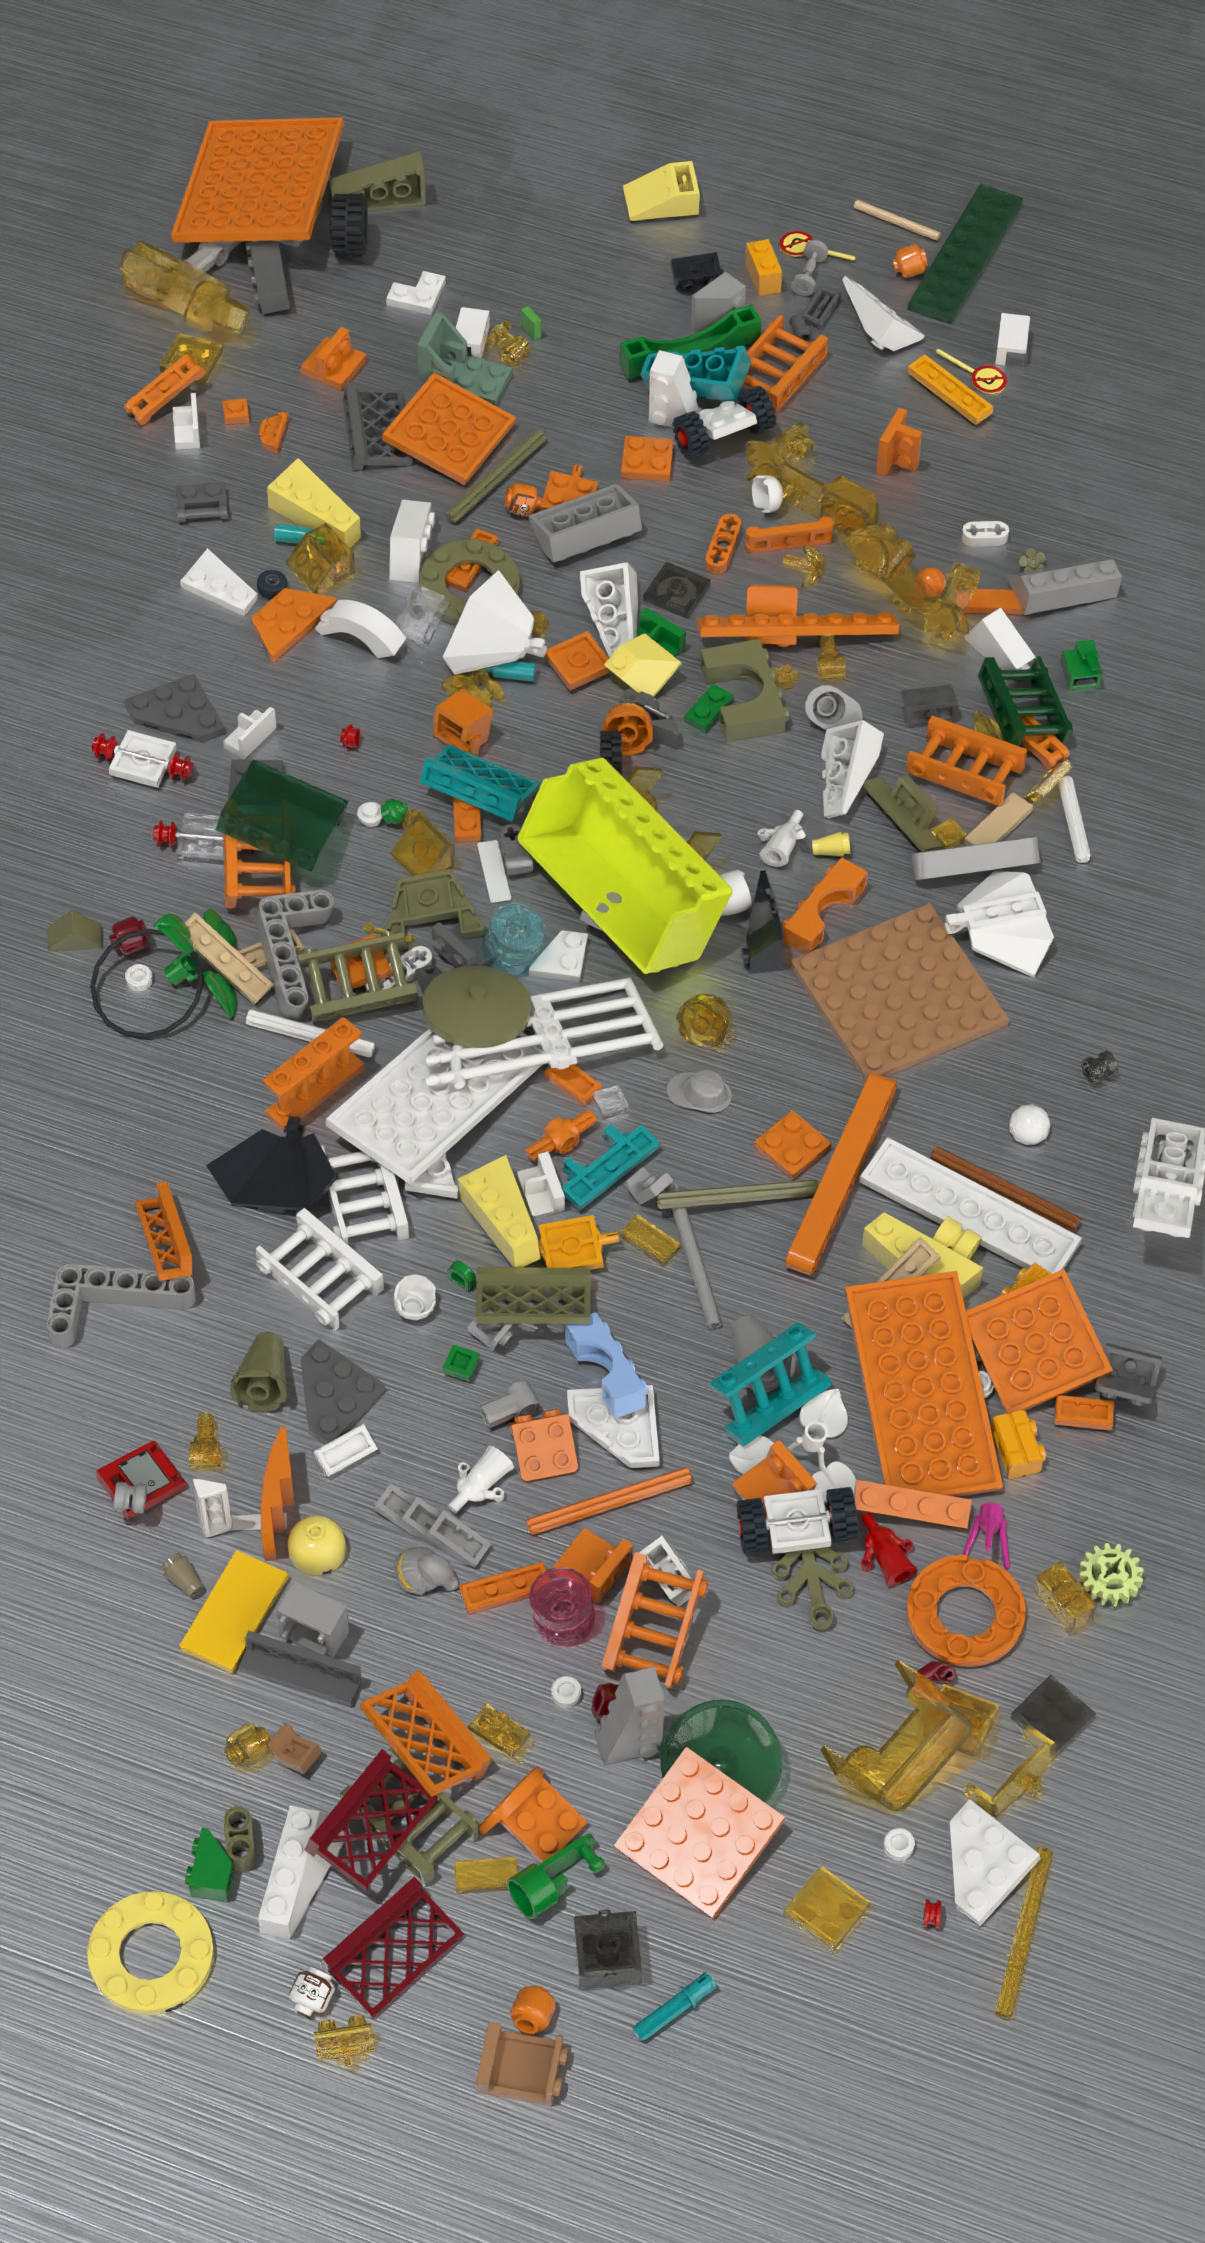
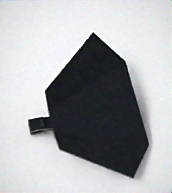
M289 1116L286 1137H280L262 1129L206 1165L231 1205L258 1207L259 1211L285 1213L286 1209L302 1210L305 1208L310 1211L315 1208L335 1182L337 1176L315 1134L312 1133L301 1138L304 1126L299 1124L301 1122L300 1117Z

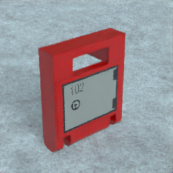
M155 1440L96 1470L97 1480L113 1501L115 1485L119 1482V1476L128 1486L147 1484L144 1511L183 1491L187 1487V1482L184 1478H181V1474L163 1450L159 1449V1445ZM129 1509L122 1512L127 1520L139 1514Z

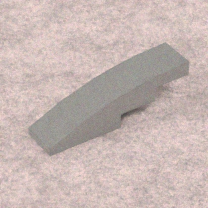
M392 1483L389 1484L372 1508L423 1542L474 1568L491 1545L489 1541L447 1511L443 1510L440 1513L418 1496L414 1500Z

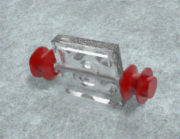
M184 813L181 830H178L174 821L169 826H164L162 820H160L159 825H154L153 841H157L159 847L162 842H168L169 847L172 848L178 841L177 861L224 865L223 816ZM243 827L236 832V836H241V839H259V834H255L254 828H252L250 833H245Z

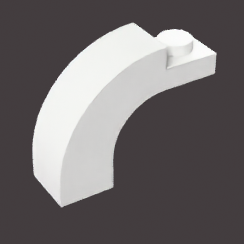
M338 600L332 609L325 611L321 615V621L315 628L320 635L336 632L352 634L362 640L377 658L394 656L406 639L401 630L384 614L371 606L353 600Z

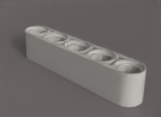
M1028 837L913 853L912 861L915 880L1036 864L1040 863L1037 837Z

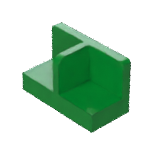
M647 607L640 612V625L637 628V637L645 633L674 657L685 649V630Z

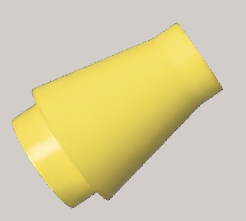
M842 831L812 840L814 855L845 857V854H851L848 833L842 834Z

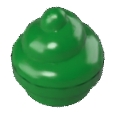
M393 798L386 800L385 804L381 806V815L387 824L393 823L397 825L401 823L408 811V804Z

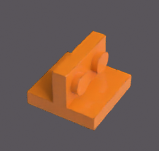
M340 327L331 339L325 337L300 366L301 374L342 391L345 388V383L350 382L367 362V354L351 348L349 330Z
M897 409L879 440L876 474L883 477L886 476L892 464L914 472L919 466L923 432L906 426L908 411L905 409Z

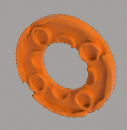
M968 1555L944 1557L925 1567L911 1585L906 1606L907 1622L912 1635L919 1645L938 1660L962 1667L986 1665L1006 1655L1020 1638L1026 1613L1025 1600L1015 1579L1004 1568L986 1558L985 1561L968 1558ZM957 1587H972L983 1592L990 1599L994 1607L992 1625L984 1633L973 1637L949 1632L941 1624L937 1616V1604L940 1597L948 1590Z

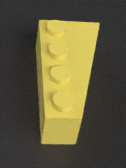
M299 458L267 487L268 507L302 527L316 528L317 533L325 534V541L342 551H348L361 538L360 517Z
M502 1156L458 1178L461 1201L513 1267H525L539 1260L540 1253L537 1235L507 1156Z

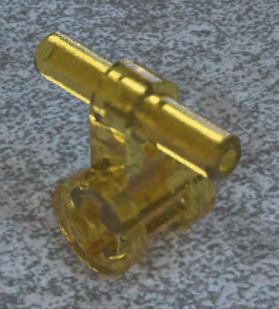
M504 320L500 325H496L491 330L490 336L485 342L489 347L496 343L500 347V359L507 366L514 367L518 364L520 357L530 353L531 348L525 338L519 335L513 337L508 330L512 324L509 320Z

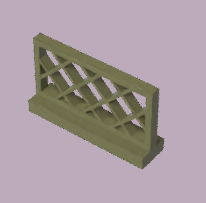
M477 1267L476 1323L590 1324V1268ZM507 1299L511 1303L503 1306L498 1302ZM534 1299L538 1301L539 1304L532 1307L527 1302ZM562 1299L568 1304L560 1307L556 1302ZM490 1307L496 1310L494 1313H482ZM517 1308H521L525 1312L514 1313L512 1311H514ZM549 1308L553 1313L543 1314L541 1311ZM576 1308L584 1314H571L570 1311Z

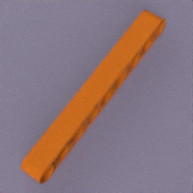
M873 1072L868 1076L791 1245L785 1267L810 1276L814 1274L893 1099L897 1087L896 1080Z

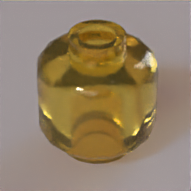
M253 1723L241 1726L230 1733L226 1739L225 1754L228 1760L234 1766L245 1769L251 1768L265 1759L270 1753V1748L268 1747V1743L271 1740L270 1735L263 1727H258Z

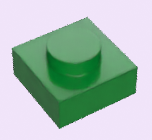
M453 1344L442 1367L443 1373L470 1382L480 1359V1353Z

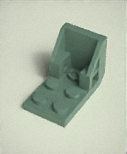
M434 313L417 345L419 380L424 384L433 373H436L496 406L512 376V367L468 356L467 341L444 314Z

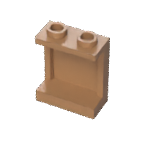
M488 2022L476 2080L477 2093L552 2107L553 2097H559L563 2077H558L559 2066L566 2065L568 2047L563 2046V2036L557 2035L556 2040L501 2031L500 2023Z

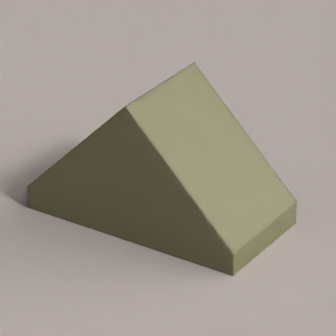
M71 910L48 927V952L102 949L101 924L78 912Z

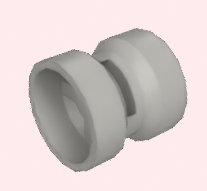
M117 1482L114 1511L123 1512L129 1509L133 1510L134 1513L144 1514L147 1484L128 1486L126 1482Z

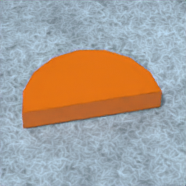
M289 412L276 413L277 416L270 417L269 419L265 418L260 424L259 439L262 445L269 451L278 453L289 420Z

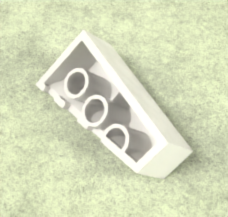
M291 1805L289 1807L258 1916L259 1930L262 1934L290 1940L310 1906L309 1903L315 1892L319 1890L324 1881L323 1878L331 1865L316 1854L313 1857L304 1850L309 1838L327 1817L320 1811ZM343 1830L341 1831V1833H340L338 1836H343V1835H344ZM344 1842L332 1843L327 1850L338 1857V1852Z

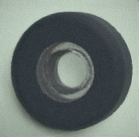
M267 570L258 576L257 589L264 597L274 598L284 588H287L286 576L277 570Z

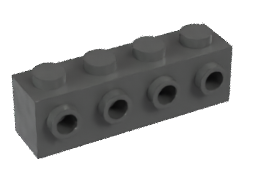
M245 241L247 254L252 255V257H248L250 272L254 271V274H250L252 286L257 288L256 291H253L255 304L261 305L263 314L291 309L279 241Z

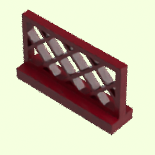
M381 1749L312 1834L304 1849L313 1857L316 1854L364 1891L367 1890L438 1799L436 1795L431 1797L419 1782L390 1761L392 1756L383 1749ZM389 1772L400 1780L401 1789L385 1790L384 1778ZM379 1785L380 1791H374ZM419 1794L427 1800V1803L423 1808L410 1809L408 1795ZM402 1795L404 1809L389 1810L387 1796ZM381 1797L383 1811L367 1812L366 1800L368 1798ZM361 1808L362 1813H357V1811ZM411 1815H416V1817L412 1820ZM406 1816L407 1828L405 1830L392 1831L390 1817ZM384 1817L387 1832L371 1833L369 1819ZM363 1819L365 1834L349 1835V1821ZM343 1830L344 1835H343V1836H338V1835L341 1833V1831ZM393 1837H399L394 1843ZM388 1838L389 1851L387 1853L374 1854L372 1839ZM366 1840L369 1854L353 1856L350 1841ZM345 1842L347 1856L336 1857L327 1849L332 1843ZM375 1860H381L376 1866ZM370 1861L371 1873L366 1879L355 1872L354 1862Z
M415 1876L329 1952L321 1962L320 1967L328 1975L331 1974L371 2019L464 1935L458 1926L422 1889L423 1885ZM420 1899L430 1909L429 1919L412 1918V1907ZM408 1911L407 1918H400ZM434 1914H435L440 1920H433ZM394 1923L407 1924V1940L389 1939V1927ZM411 1924L429 1925V1941L411 1940ZM433 1925L446 1926L453 1933V1936L446 1942L433 1941ZM385 1932V1939H378ZM371 1944H383L384 1961L366 1960V1948ZM388 1945L406 1946V1962L388 1961ZM410 1946L428 1947V1959L423 1963L410 1962ZM432 1947H440L432 1954ZM362 1953V1960L355 1959ZM347 1965H361V1982L348 1981L340 1972ZM365 1966H383V1983L365 1982ZM387 1967H405V1980L400 1984L387 1983ZM410 1968H417L409 1975ZM354 1987H360V1994ZM364 1987L383 1988L382 2001L374 2008L364 1999ZM387 1989H394L386 1996Z

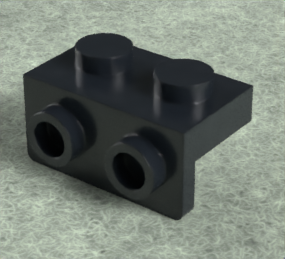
M717 252L674 258L670 261L675 289L692 290L699 285L706 286L724 273L720 269Z

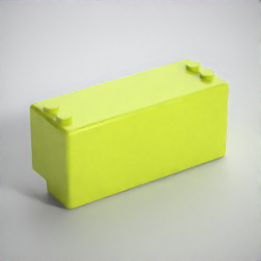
M604 758L571 764L566 774L544 779L518 835V842L644 974L660 972L663 969L678 967L681 964L698 960L733 893V889ZM614 892L622 897L621 902H611L606 897L607 893ZM600 903H604L609 907L607 913H601L596 910Z

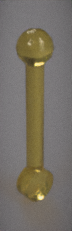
M370 922L363 926L366 934L389 932L388 930L374 927ZM413 934L404 935V940L407 944H412L415 942V936Z

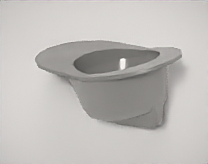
M818 686L806 698L805 711L808 718L825 730L863 720L860 705L853 698L833 686Z
M704 1069L696 1073L684 1072L673 1077L667 1085V1095L670 1101L683 1108L716 1113L723 1111L731 1102L732 1093L729 1086L713 1070Z

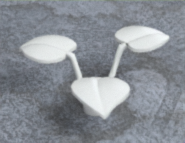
M832 1389L820 1393L803 1405L799 1418L805 1430L802 1437H797L796 1441L787 1448L791 1452L797 1446L802 1445L808 1452H818L819 1468L821 1471L816 1472L812 1477L817 1482L815 1490L822 1489L824 1505H827L826 1491L828 1489L851 1487L854 1494L856 1482L854 1474L845 1464L835 1461L829 1464L827 1468L824 1465L825 1448L823 1445L826 1438H834L841 1435L848 1423L847 1412L843 1405L839 1389ZM758 1436L744 1447L738 1444L729 1453V1460L734 1468L744 1475L767 1457L770 1446L774 1443L764 1436Z

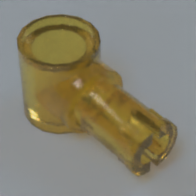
M821 636V655L818 657L819 679L845 678V657L836 651L834 636Z
M202 1413L197 1417V1435L194 1437V1442H190L189 1445L190 1468L220 1467V1442L214 1436V1416L210 1413Z

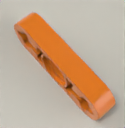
M723 515L718 522L705 559V568L711 574H722L728 568L741 533V519L737 515ZM729 525H732L730 528V533L726 532V528H728ZM720 541H726L730 545L727 547H720L717 545V543ZM717 555L720 556V561L715 563Z

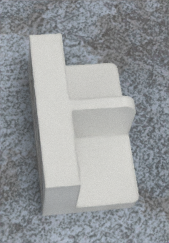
M462 307L456 329L467 341V347H471V356L482 359L490 329L489 311Z
M1001 313L995 364L1005 365L1007 352L1026 353L1029 316Z
M191 393L192 406L173 407L176 450L200 448L196 393Z
M269 707L264 713L255 710L250 716L240 713L237 716L238 727L223 741L224 748L243 760L250 755L276 729L275 709Z
M549 1152L538 1154L537 1167L517 1172L518 1180L533 1219L565 1211V1196Z

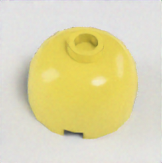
M319 1515L309 1516L297 1522L290 1531L287 1543L289 1558L292 1560L294 1567L304 1574L320 1576L323 1575V1572L337 1569L343 1562L347 1550L344 1533L337 1522Z

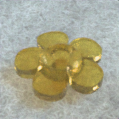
M783 665L781 671L774 669L776 687L780 686L781 688L783 686L784 690H789L793 688V682L799 679V673L792 671L791 665Z

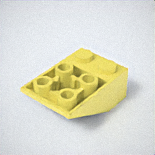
M692 161L669 163L623 186L630 221L699 214L700 193Z

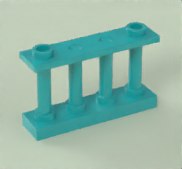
M797 1322L709 1383L711 1389L729 1399L735 1419L724 1427L728 1437L744 1447L832 1386L830 1377L811 1365L805 1347L807 1343L816 1338L815 1332ZM795 1352L802 1373L789 1381L783 1360ZM773 1367L780 1388L767 1397L761 1375ZM751 1383L757 1404L745 1412L738 1391Z

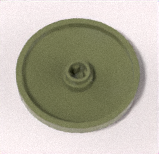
M478 965L462 966L448 970L430 982L423 996V1016L429 1028L436 1035L450 1043L470 1048L494 1047L513 1040L524 1031L531 1016V998L526 987L516 977L503 970Z

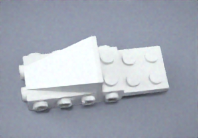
M1156 1118L1151 1119L1149 1133L1143 1132L1135 1175L1133 1193L1137 1194L1133 1213V1227L1141 1228L1144 1231L1166 1233L1174 1237H1190L1194 1206H1200L1203 1191L1202 1187L1205 1176V1128ZM1158 1135H1165L1166 1137L1160 1138Z

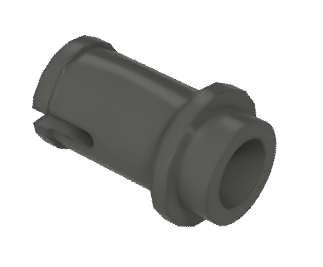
M793 315L789 323L793 328L794 335L809 342L812 338V330L810 327H807L803 315Z

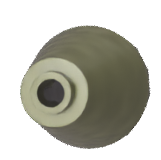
M263 1332L256 1336L231 1380L230 1394L239 1405L240 1401L248 1404L249 1410L267 1412L279 1408L280 1403L285 1402L287 1398L283 1340L273 1332Z

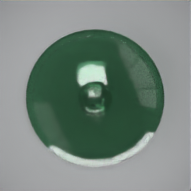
M722 1699L700 1703L684 1712L673 1723L664 1739L660 1758L662 1778H664L687 1747L765 1803L768 1802L778 1786L783 1762L779 1739L768 1721L759 1712L743 1703Z

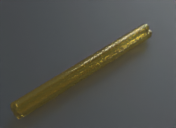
M1038 1847L1036 1850L1040 1854V1860L1031 1870L995 2012L996 2017L1004 2020H1010L1013 2015L1053 1855L1052 1850L1045 1847Z

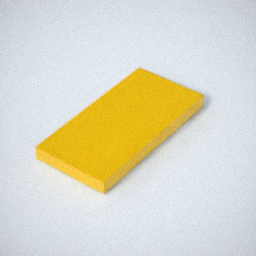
M236 1550L179 1645L180 1651L233 1674L247 1649L245 1637L248 1630L257 1633L289 1578L288 1573Z

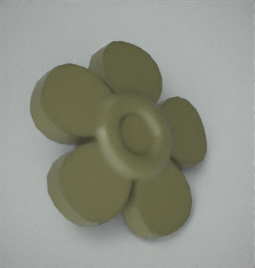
M1033 548L1026 549L1024 552L1025 556H1021L1018 559V565L1025 567L1023 572L1045 568L1043 564H1040L1045 561V555L1042 552L1036 554Z

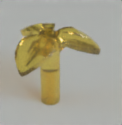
M808 545L803 546L806 559L789 555L783 557L784 565L808 569L809 572L804 578L801 588L813 585L818 580L819 572L822 573L825 567V556H820L819 551L815 547Z

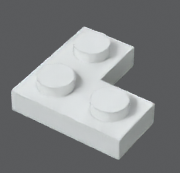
M423 271L416 287L393 282L386 298V305L432 315L446 284V276Z

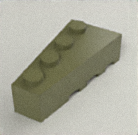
M421 151L330 178L331 202L334 194L340 193L364 194L367 200L368 212L426 205L425 170Z

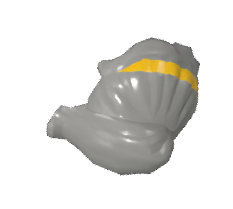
M427 1547L409 1548L402 1551L395 1559L393 1570L397 1576V1583L406 1592L423 1595L426 1591L435 1589L437 1586H442L448 1591L456 1590L459 1587V1582L446 1558L434 1553Z

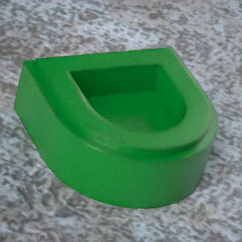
M458 1260L454 1261L448 1268V1279L471 1292L476 1286L474 1272L465 1263Z

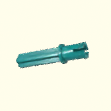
M704 1972L686 1987L681 1986L678 1994L633 2026V2031L640 2041L648 2039L689 2007L694 2009L697 2002L717 1989L712 1977L707 1972Z

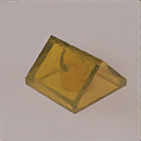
M418 812L390 854L412 876L448 869L452 870L455 868L454 844L421 812Z

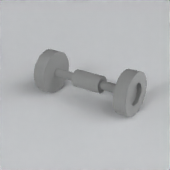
M810 240L806 243L804 248V255L808 259L803 274L794 276L791 283V288L797 295L805 297L810 296L814 292L816 283L811 276L816 263L824 261L828 254L827 246L819 240Z

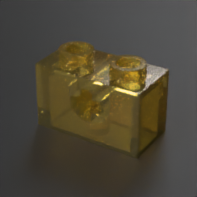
M1061 1561L1037 1575L1034 1593L1069 1635H1072L1093 1621L1097 1604Z

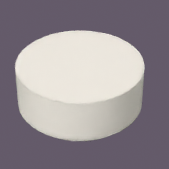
M133 965L125 973L126 984L133 991H144L153 982L152 972L146 965Z
M570 1676L556 1679L551 1688L553 1702L562 1708L575 1706L581 1698L580 1683Z
M902 1828L892 1829L884 1838V1852L895 1861L906 1860L913 1853L915 1841L909 1831Z

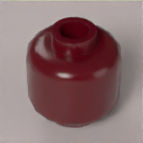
M132 916L113 924V935H110L109 939L112 944L125 934L147 928L142 919L138 921L136 917ZM145 934L129 938L115 947L114 950L120 949L123 955H131L145 949L150 936Z

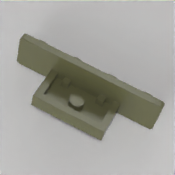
M908 775L900 776L893 789L881 777L864 781L862 786L869 792V795L878 802L885 813L896 822L919 850L927 852L941 849L942 843L928 829L938 808Z

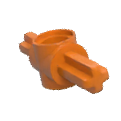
M586 1110L572 1120L568 1118L563 1120L561 1117L550 1121L543 1130V1138L525 1149L528 1159L533 1162L537 1161L538 1154L544 1152L550 1153L552 1151L554 1153L560 1152L561 1154L570 1152L578 1144L579 1134L596 1124L597 1118L593 1111Z

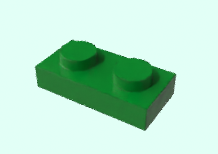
M713 683L684 715V722L706 733L720 717V707L730 706L734 702V694Z

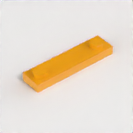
M925 354L908 366L907 373L973 424L977 425L993 413V406Z

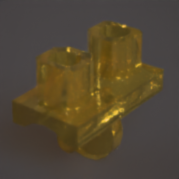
M487 1703L482 1707L477 1717L468 1725V1729L511 1758L516 1755L530 1736V1731L511 1720L508 1714L499 1712Z
M363 2015L351 2016L348 2019V2026L336 2028L335 2022L332 2020L320 2021L318 2023V2031L314 2032L318 2060L343 2058L344 2066L348 2067L351 2066V2056L374 2051L371 2023H367Z

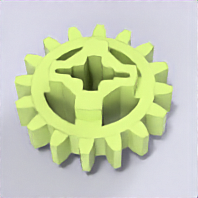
M1105 1543L1104 1550L1094 1546L1092 1554L1089 1552L1085 1553L1084 1561L1080 1563L1079 1571L1081 1572L1078 1580L1079 1582H1085L1082 1588L1083 1592H1092L1090 1597L1092 1601L1100 1597L1101 1605H1105L1107 1600H1111L1112 1605L1117 1606L1119 1599L1127 1604L1130 1596H1137L1138 1588H1141L1143 1582L1141 1577L1144 1570L1142 1567H1137L1140 1560L1138 1557L1130 1558L1132 1550L1128 1549L1122 1552L1120 1544H1117L1115 1549H1111L1109 1543Z

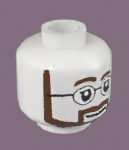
M309 1967L308 1971H300L289 1992V1998L296 2003L294 2009L310 2017L313 2011L323 2013L335 1991V1986L331 1982L332 1976L313 1967Z

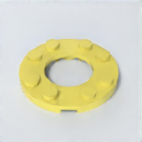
M159 1891L133 1894L112 1905L100 1917L93 1928L87 1951L89 1970L100 1993L118 2008L142 2015L166 2012L165 2010L175 2007L180 2003L185 2004L195 1996L209 1976L214 1954L209 1926L198 1909L179 1896ZM149 1923L161 1924L173 1930L181 1944L180 1958L173 1970L161 1978L152 1980L139 1979L128 1973L121 1964L119 1955L121 1944L127 1934L133 1929L140 1928Z

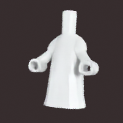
M795 810L787 823L779 825L775 829L763 828L758 831L757 834L761 841L769 840L759 853L760 858L767 865L774 867L786 865L790 853L794 849L796 839L805 838V832L799 824L803 817V813L800 810Z
M489 1445L471 1471L467 1463H459L458 1471L460 1478L457 1481V1491L459 1494L448 1505L449 1510L456 1514L467 1501L480 1502L484 1499H491L496 1502L503 1501L504 1491L501 1488L496 1487L493 1491L488 1489L505 1474L513 1470L514 1466L511 1460L503 1452Z

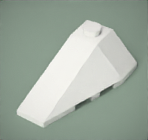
M844 276L842 281L864 330L873 338L871 343L881 350L886 347L896 351L924 338L925 335L907 320H903L896 315L894 310L880 302V299L862 285Z
M628 562L580 571L581 595L587 604L609 658L621 644L637 637V573Z
M864 720L826 730L821 754L822 760L825 761V770L822 771V778L826 780V788L823 791L824 817L827 819L847 813L879 757L884 733Z

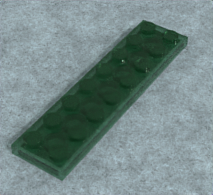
M980 183L908 302L907 310L951 325L1023 204V197Z

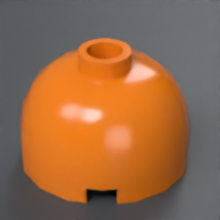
M622 703L608 711L603 721L602 731H621L622 755H634L644 751L645 746L649 742L651 743L653 723L649 713L643 707L635 703Z

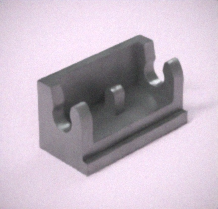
M951 684L903 690L901 692L904 703L902 712L907 728L927 726L932 715L949 722H957L958 700Z

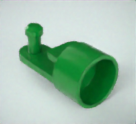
M591 1834L580 1837L539 1865L532 1863L507 1880L509 1894L524 1916L534 1919L558 1903V1897L567 1890L568 1879L564 1874H560L553 1880L550 1878L579 1859L583 1858L587 1862L588 1868L592 1873H598L604 1868V1859L598 1857L592 1850L596 1840Z

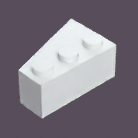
M659 350L650 369L649 422L674 428L672 422H674L673 419L691 411H695L696 414L702 411V408H699L696 402V391H692L689 383L691 378L683 356Z
M401 501L390 536L389 580L419 583L428 540L431 538L432 527L434 528L435 513L431 512L430 502Z

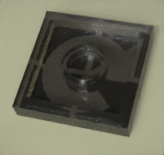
M666 561L643 594V601L688 619L710 587L711 580Z

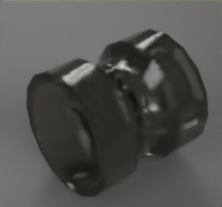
M1108 1050L1099 1053L1097 1058L1088 1057L1081 1061L1083 1075L1091 1085L1099 1083L1104 1077L1112 1078L1118 1075L1117 1062Z

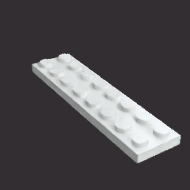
M888 1137L860 1176V1183L940 1225L950 1216L962 1224L964 1231L971 1229L982 1236L980 1243L982 1247L1023 1268L1029 1269L1036 1262L1052 1274L1066 1267L1081 1244L1082 1237Z

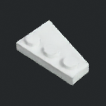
M208 548L180 581L181 588L242 616H245L258 600L257 593Z

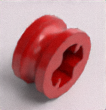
M925 1899L923 1927L933 1924L935 1928H939L941 1900L931 1903L930 1899Z

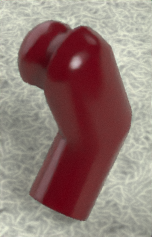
M931 1661L910 1675V1680L916 1688L921 1687L929 1680L949 1683L955 1679L956 1671L948 1664Z

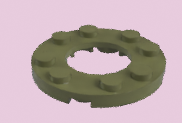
M477 539L457 540L439 547L429 555L420 572V593L425 600V605L438 618L453 625L458 624L468 601L454 596L446 587L445 579L447 573L455 566L460 567L464 563L480 564L487 568L492 575L499 570L515 593L519 594L520 577L517 566L512 558L501 548Z

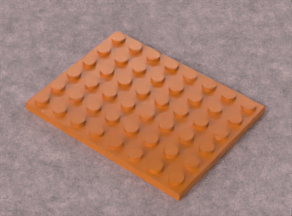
M343 117L209 121L171 233L172 241L211 243L222 241L310 240L344 128Z

